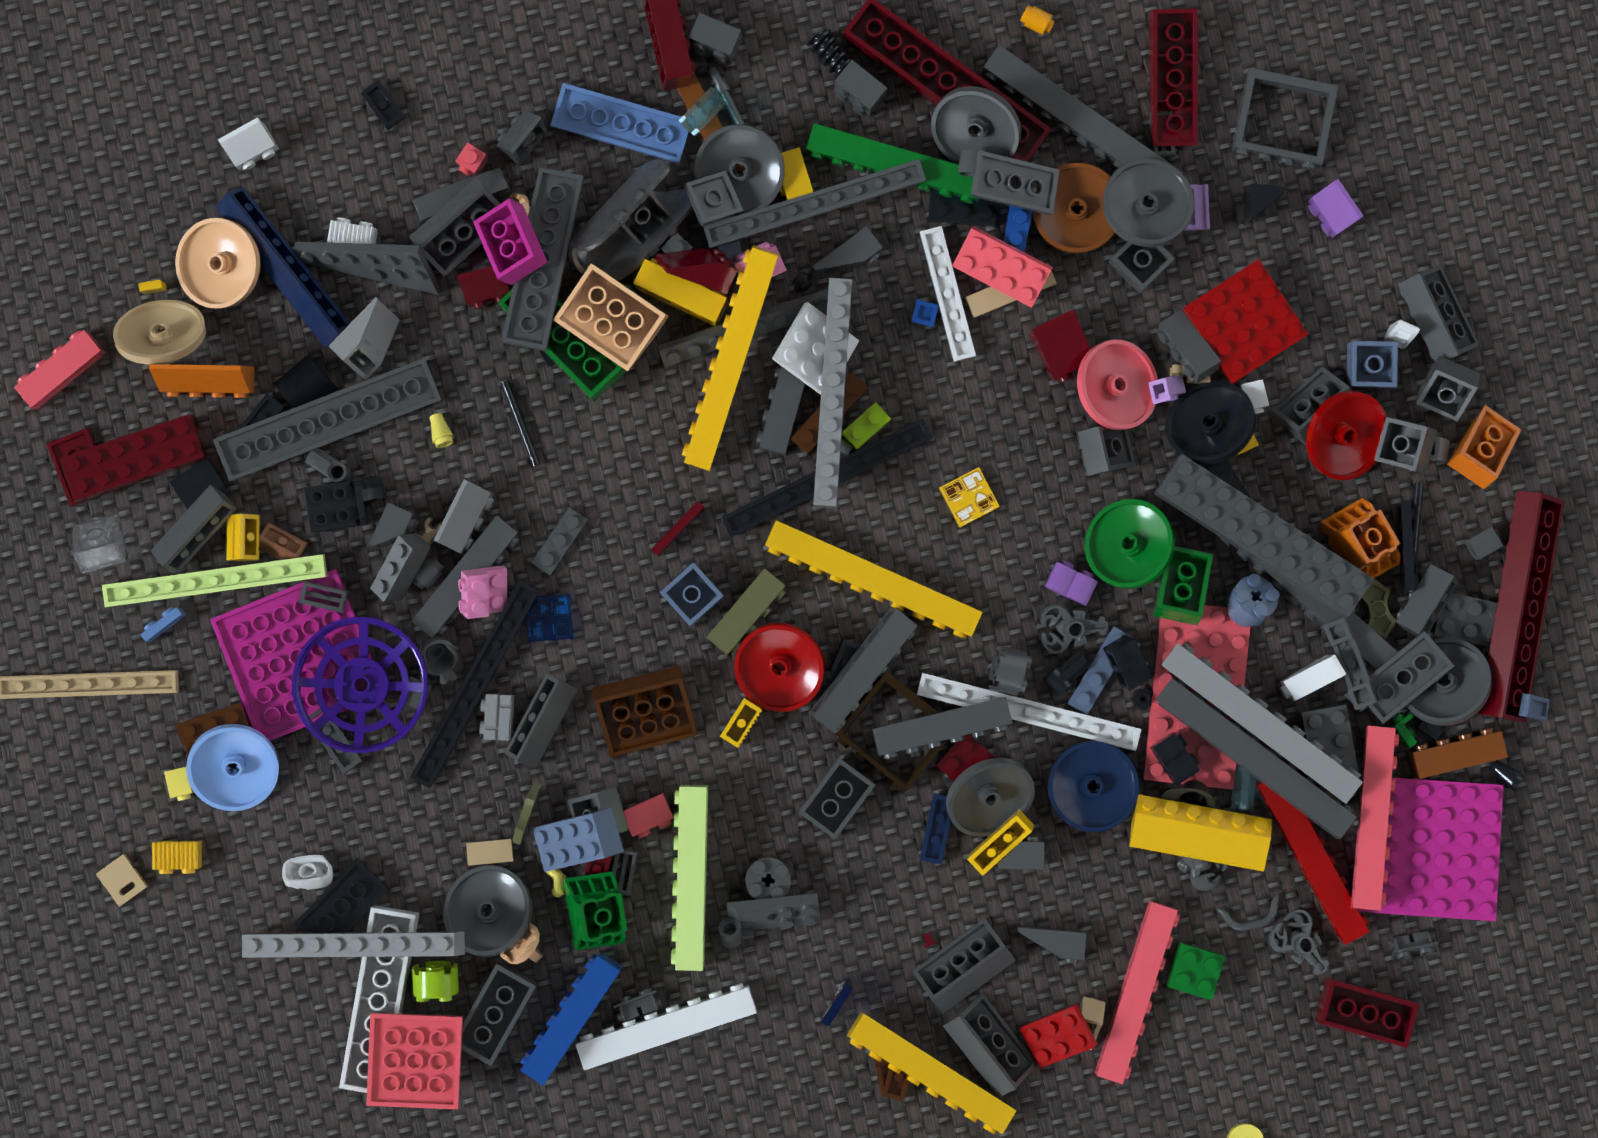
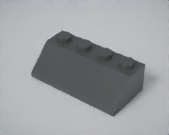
M1441 265L1421 272L1398 284L1401 296L1406 300L1410 314L1416 321L1420 329V335L1425 340L1429 348V354L1434 361H1436L1438 356L1449 360L1479 346Z
M984 918L912 972L937 1008L944 1014L1016 960Z
M983 993L965 1005L943 1025L999 1098L1015 1090L1038 1065Z

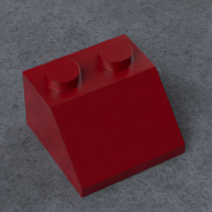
M492 266L457 275L466 303L470 308L473 307L474 310L487 306L486 303L495 301L497 304L511 290L510 284L497 279Z

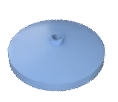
M240 724L220 725L203 733L193 744L187 759V778L194 793L206 804L225 811L246 810L264 801L273 791L279 774V759L270 740L256 729Z

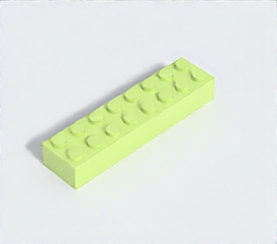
M680 785L679 790L675 791V804H679V812L674 814V827H678V835L674 836V850H678V858L673 859V873H677V880L673 882V896H677V903L672 905V919H676V926L672 928V942H676V948H673L671 951V964H675V970L703 971L705 958L708 785Z

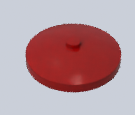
M1348 390L1331 396L1320 405L1310 421L1306 436V448L1309 459L1320 473L1336 480H1351L1363 475L1377 462L1374 459L1387 417L1381 404L1368 394Z
M770 623L756 628L746 636L737 650L734 671L740 689L750 701L766 710L787 712L803 707L814 698L824 679L825 662L819 645L807 632L791 624Z

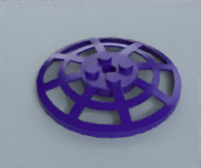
M349 617L337 620L316 632L299 653L293 669L291 682L295 709L309 732L326 745L351 753H368L381 750L395 744L406 736L420 718L428 693V674L425 662L411 638L394 625L369 617ZM359 624V638L345 640L334 647L324 638L328 633L340 627ZM368 624L385 628L399 636L402 641L392 649L382 641L368 638ZM318 644L326 654L318 665L315 678H301L305 660L312 648ZM359 644V658L347 661L339 653V651L346 647ZM368 645L378 647L387 652L388 655L378 663L368 658ZM408 647L414 653L419 664L422 683L409 682L406 666L400 657ZM333 659L340 667L335 679H322L327 664ZM394 661L400 670L402 682L389 681L386 669ZM360 678H364L368 683L365 691H359L356 687V682ZM301 687L315 688L317 702L324 713L315 722H312L305 710L301 697ZM322 688H334L339 700L330 709L324 700ZM389 690L402 691L399 702L392 711L384 702ZM408 692H421L417 710L410 722L405 726L397 716L406 703ZM345 707L356 711V725L347 723L336 715ZM378 708L386 717L377 723L365 725L367 711ZM331 721L343 729L355 732L354 745L335 741L325 735L320 729ZM389 723L398 732L395 736L384 742L363 746L364 732L378 730Z

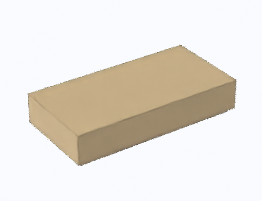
M512 838L466 843L468 866L514 861Z

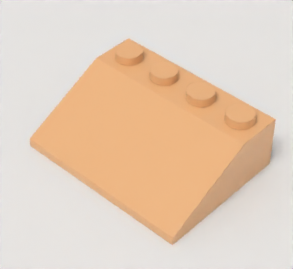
M591 263L553 320L626 371H629L669 316Z

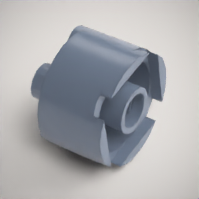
M1251 574L1241 579L1228 594L1226 604L1229 610L1227 612L1230 618L1240 626H1260L1275 611L1278 605L1279 592L1268 580L1257 574Z

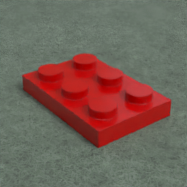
M1077 1003L1026 1023L1019 1028L1040 1068L1082 1053L1098 1045Z

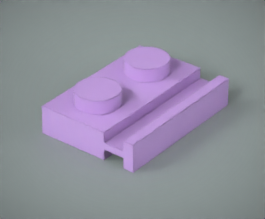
M1208 184L1190 185L1194 197V209L1190 222L1184 231L1209 230Z

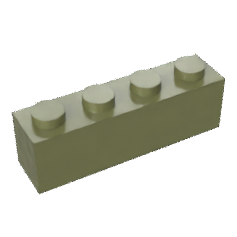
M764 568L706 638L726 655L730 652L735 654L741 645L739 641L744 635L747 636L757 628L754 623L759 617L763 620L771 611L769 605L774 600L777 603L786 593L783 590L786 586Z

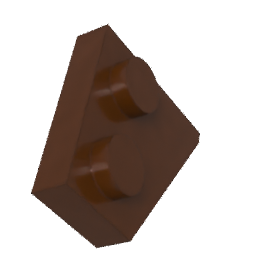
M874 1059L880 1095L903 1102L909 1083L907 1080L909 1075L902 1071L900 1074H897L889 1069L888 1065L890 1063L884 1059L880 1062Z

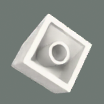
M258 117L218 139L235 167L240 171L252 169L257 161L261 159L267 160L275 155V151L279 150L268 128Z

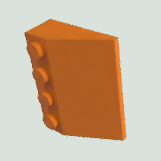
M149 364V370L159 392H167V397H180V392H189V397H203V393H212V397H225V393H234V398H248V393H254V366Z

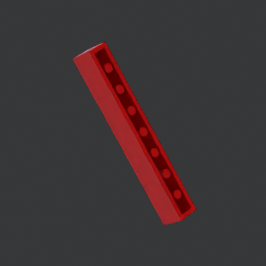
M1262 782L1255 783L1341 943L1347 945L1369 933L1367 926L1370 924L1363 913L1360 914L1356 908H1351L1352 893L1349 894L1345 888L1348 885L1342 873H1337L1334 867L1337 865L1331 853H1326L1323 847L1326 845L1320 833L1316 834L1312 827L1315 823Z

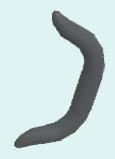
M1280 895L1274 896L1268 915L1256 920L1240 923L1235 921L1223 908H1218L1217 910L1229 927L1238 931H1249L1267 926L1274 921L1278 914Z

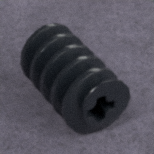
M828 29L815 35L807 43V46L813 45L811 51L813 53L818 52L817 58L819 60L824 59L822 62L823 66L830 65L828 72H836L834 75L836 80L854 57L845 58L848 50L840 51L843 44L835 45L834 42L837 36L829 38L828 36L832 30Z

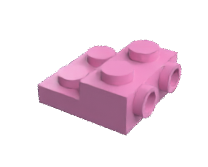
M504 565L461 571V579L458 581L461 592V600H459L460 613L467 619L488 617L489 613L503 611L507 603V568Z

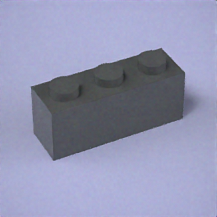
M1182 309L1159 323L1157 334L1160 341L1169 346L1171 355L1184 366L1183 369L1188 378H1193L1197 384L1219 370L1221 360Z
M417 533L398 535L370 589L383 602L403 600L431 546Z
M1431 564L1428 569L1422 572L1420 583L1415 588V591L1409 594V601L1405 608H1401L1398 612L1396 623L1402 629L1415 636H1418L1423 631L1428 634L1457 587L1458 580L1455 576Z

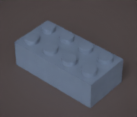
M612 807L533 828L544 872L599 860L624 852Z

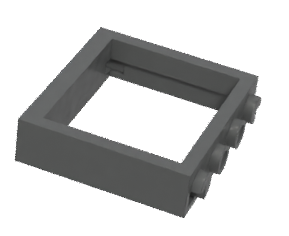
M1250 68L1246 73L1231 151H1235L1236 154L1242 155V157L1255 155L1262 161L1279 160L1280 164L1287 166L1299 164L1302 165L1303 169L1307 170L1319 168L1323 165L1338 85ZM1254 83L1327 98L1316 156L1242 141Z

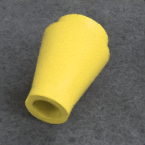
M442 413L431 415L429 418L431 422L432 443L435 444L436 448H444L453 444L454 435L444 420Z

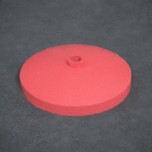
M1109 340L1094 346L1083 357L1078 369L1077 389L1083 407L1093 420L1112 430H1126L1142 424L1152 414L1156 404H1153L1148 383L1158 380L1151 360L1138 346L1125 340Z

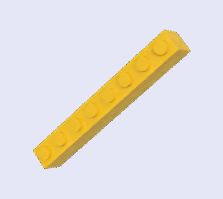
M860 1012L846 1035L851 1039L850 1044L860 1050L862 1047H865L870 1051L869 1056L879 1062L884 1059L890 1063L888 1065L889 1069L897 1074H900L901 1071L909 1075L907 1077L908 1081L916 1086H919L920 1083L928 1087L927 1093L935 1098H938L940 1095L947 1099L946 1105L954 1110H957L958 1107L965 1111V1117L973 1122H976L977 1119L984 1123L983 1128L994 1135L996 1131L1003 1134L1016 1113V1110L864 1013Z

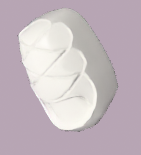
M323 855L291 858L283 864L282 878L285 885L296 889L310 890L327 887L332 883L334 875L332 866Z

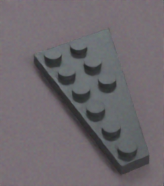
M295 242L293 247L295 253L304 264L439 295L441 289L420 245Z

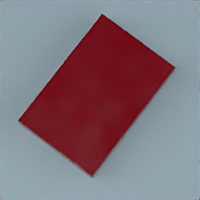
M88 427L46 444L70 507L81 503L73 500L59 458L96 446Z

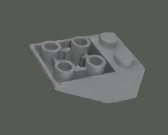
M375 297L335 338L329 347L366 381L382 364L400 319Z

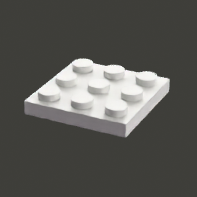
M807 302L803 304L772 359L821 395L827 316ZM850 333L847 362L859 342Z

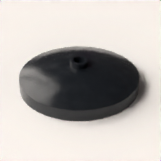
M1223 381L1200 383L1187 389L1186 393L1181 394L1171 405L1165 421L1166 436L1171 447L1178 455L1183 454L1200 465L1221 463L1237 455L1248 444L1255 430L1256 413L1248 395L1236 385Z

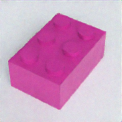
M509 198L473 221L498 280L513 285L547 263L522 204Z

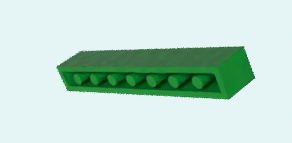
M815 123L813 125L806 147L807 152L811 154L810 157L820 161H823L824 158L830 159L832 164L844 167L845 164L851 165L853 170L861 173H866V170L876 173L920 159L926 182L918 184V189L928 192L934 189L939 191V195L952 198V195L961 197L960 200L969 204H973L974 201L980 202L979 198L971 196L973 177L959 175V165Z

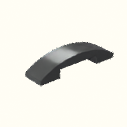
M1343 617L1323 625L1330 645L1334 648L1337 659L1346 673L1344 678L1349 688L1347 690L1354 709L1359 710L1377 703L1364 659L1346 618Z

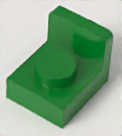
M1409 712L1397 714L1392 719L1394 722L1389 725L1390 728H1396L1395 734H1399V740L1405 748H1411L1417 743L1414 739L1416 736L1410 726L1404 725L1414 717Z

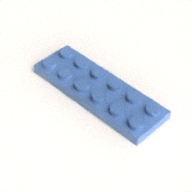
M563 83L550 126L680 164L692 120Z

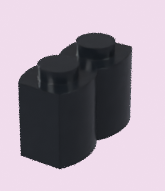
M1171 732L1150 746V749L1173 784L1178 786L1200 771L1197 767L1200 763L1193 753L1189 754L1185 748L1187 743L1182 735H1176L1174 732Z

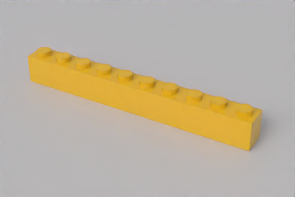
M754 245L751 250H746L743 263H747L744 272H739L736 284L740 285L737 294H732L729 306H732L733 309L731 315L726 314L722 327L726 328L724 337L719 336L715 349H718L719 353L717 358L713 357L711 360L709 371L713 372L710 380L705 379L702 392L706 394L704 400H699L695 413L699 414L697 422L692 421L688 433L692 435L690 444L685 443L682 456H685L684 463L710 471L779 253Z
M777 520L766 541L765 546L769 547L767 552L780 557L781 553L789 556L788 561L800 566L801 563H805L810 566V571L819 575L823 571L831 575L830 580L842 584L843 581L850 583V589L862 593L863 590L872 593L871 598L883 603L884 599L892 602L891 607L902 612L905 608L913 611L911 616L924 621L925 617L933 620L932 625L945 630L946 627L954 630L953 634L960 638L972 637L982 615V612Z

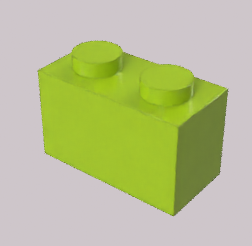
M875 402L842 432V435L857 451L888 424L891 418Z

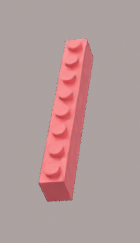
M1366 727L1361 779L1363 783L1361 784L1351 908L1381 911V906L1385 907L1386 893H1382L1383 884H1387L1388 870H1384L1385 861H1389L1390 847H1386L1387 838H1391L1392 825L1388 824V817L1393 815L1394 803L1390 802V792L1394 793L1395 779H1392V770L1397 768V757L1394 756V747L1398 748L1399 734H1395L1396 728Z
M1150 900L1148 902L1094 1072L1096 1076L1123 1084L1124 1079L1128 1080L1132 1067L1129 1066L1131 1057L1135 1058L1138 1051L1136 1041L1138 1036H1142L1145 1029V1023L1142 1022L1145 1014L1148 1015L1152 1007V1002L1149 1000L1152 992L1155 993L1158 988L1159 980L1156 978L1158 972L1163 971L1166 958H1163L1165 950H1169L1172 944L1173 937L1170 936L1172 928H1176L1179 922L1180 915H1177L1178 910Z

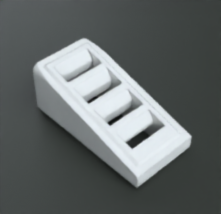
M1398 320L1389 326L1384 341L1398 342V348L1404 349L1415 338L1420 329L1403 320Z

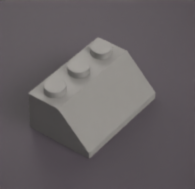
M464 479L434 541L461 554L468 551L473 545L474 539H472L475 530L479 531L483 525L484 519H482L485 510L489 511L493 505V494Z

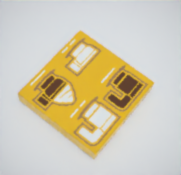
M979 467L939 487L959 528L1000 507Z

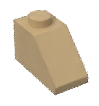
M1083 997L1079 1009L1096 1040L1103 1024L1106 1002Z

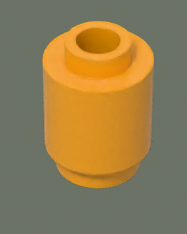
M1029 5L1020 19V22L1024 23L1025 27L1041 35H1044L1045 32L1050 33L1055 23L1052 20V14L1036 6L1031 7Z

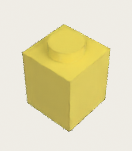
M186 767L165 771L164 774L170 798L177 797L178 801L190 799L191 793H194L188 782Z

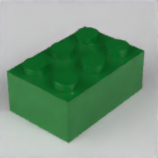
M1175 546L1171 562L1160 576L1153 616L1198 626L1203 615L1213 554Z

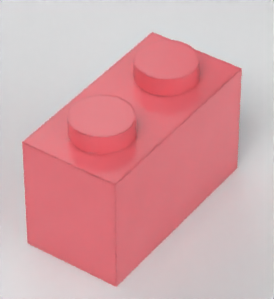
M664 792L623 811L632 837L638 835L639 839L651 834L650 829L658 826L659 829H662L672 824L671 819L674 818Z

